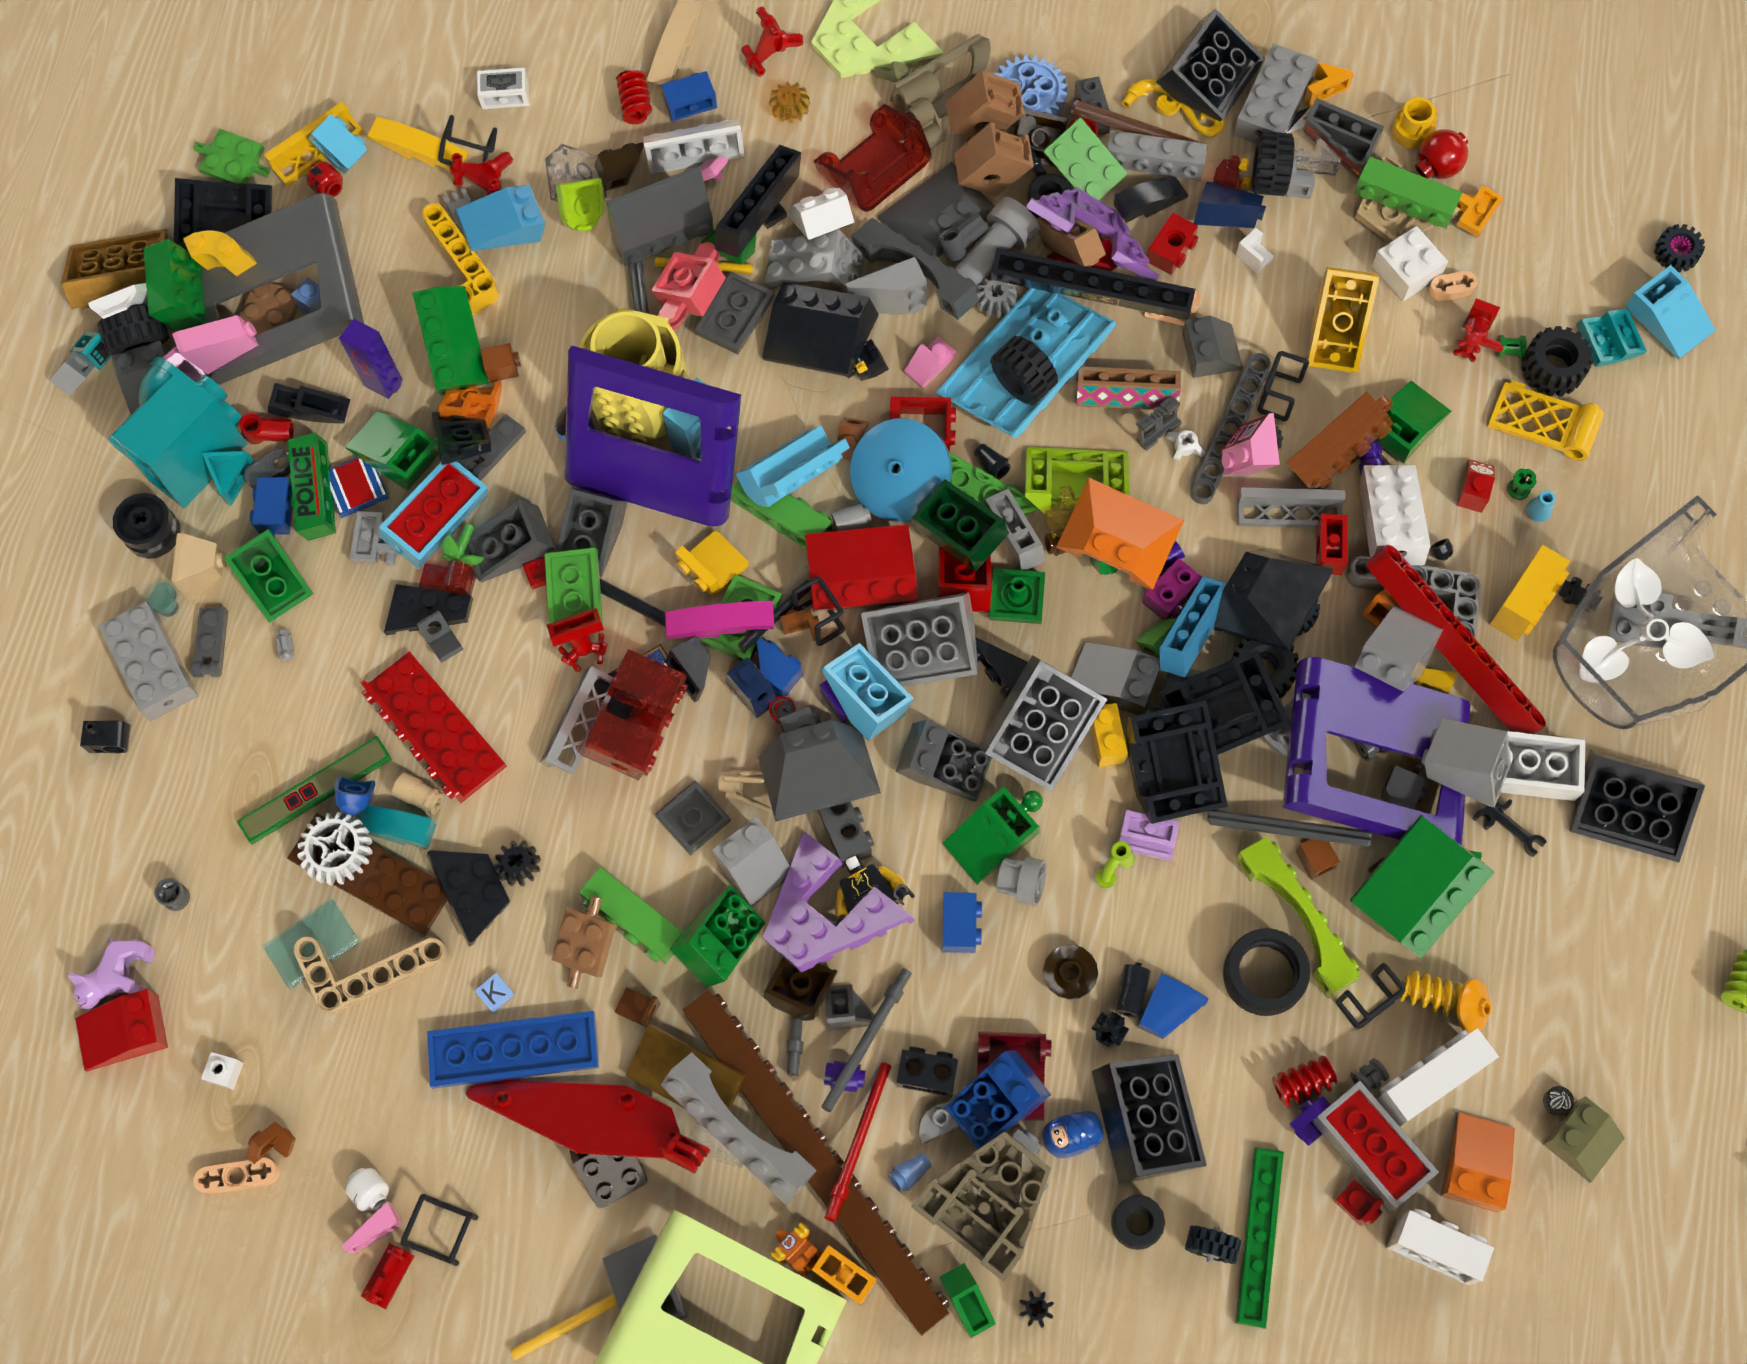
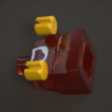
M1232 155L1230 159H1223L1216 168L1213 183L1239 190L1240 187L1248 190L1252 183L1251 177L1246 176L1241 180V171L1248 169L1249 159L1242 158L1240 160L1236 155Z

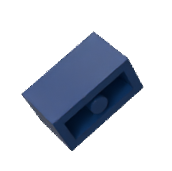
M707 71L694 73L691 76L671 80L661 85L663 97L672 122L717 108L715 91Z
M257 477V486L253 488L252 492L255 504L254 510L250 512L251 525L254 526L259 534L271 529L274 535H290L293 512L291 496L293 494L289 478Z
M944 892L943 952L976 953V945H981L982 928H976V918H982V901H977V893Z

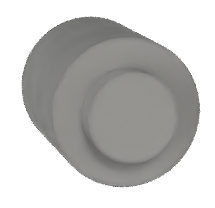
M861 503L831 512L836 531L868 528L869 522H872L868 507L863 508Z

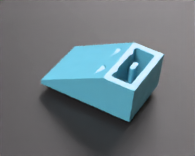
M1671 265L1634 292L1625 307L1678 360L1716 331L1689 282Z

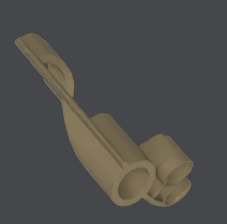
M976 34L894 83L895 90L892 97L894 110L898 118L905 121L908 131L924 151H928L946 140L941 125V117L947 114L946 101L980 71H985L991 50L988 38ZM970 52L972 65L967 78L943 91L934 74L940 68Z

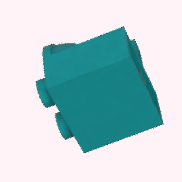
M156 356L149 363L150 367L140 383L138 394L139 407L107 438V441L131 460L149 482L185 509L213 480L202 452L241 451L247 445L236 428L242 416L225 401L228 395L210 377L204 374L195 382L173 364Z

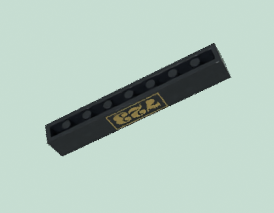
M999 248L996 249L991 272V279L995 281L1183 320L1188 319L1190 316L1196 290L1180 285L1087 266L1084 267L1082 265Z

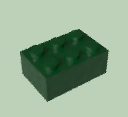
M945 479L911 517L918 532L975 572L1009 534L1003 518Z

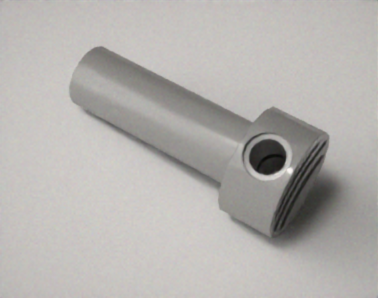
M1003 197L986 218L990 228L955 267L961 276L972 279L977 287L992 271L997 248L1010 250L1012 247L1019 250L1024 249L1040 230L1035 216L1013 198Z

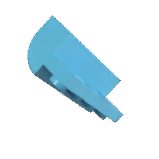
M820 425L799 434L736 473V476L743 490L753 502L763 507H769L840 462L839 460L843 457L841 453L850 447L846 439L830 443Z

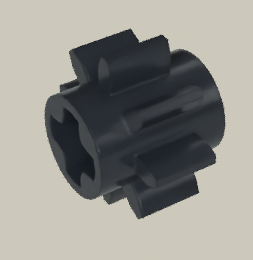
M1114 1011L1107 1015L1101 1012L1092 1026V1030L1096 1031V1040L1107 1047L1114 1044V1042L1120 1046L1129 1031V1028L1124 1027L1125 1018L1118 1013H1114Z
M1029 1291L1030 1300L1028 1302L1020 1300L1019 1302L1025 1306V1311L1021 1312L1019 1317H1028V1327L1033 1324V1321H1038L1039 1326L1043 1328V1318L1053 1319L1054 1317L1051 1313H1048V1308L1053 1306L1054 1302L1046 1303L1044 1300L1045 1292L1041 1293L1040 1297H1035L1034 1293ZM1036 1302H1040L1041 1310L1044 1311V1314H1038L1036 1317H1033L1029 1304L1034 1305Z

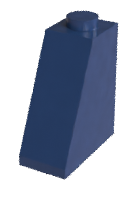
M1207 181L1199 201L1194 224L1255 228L1257 219H1263L1266 206L1262 205L1264 196Z

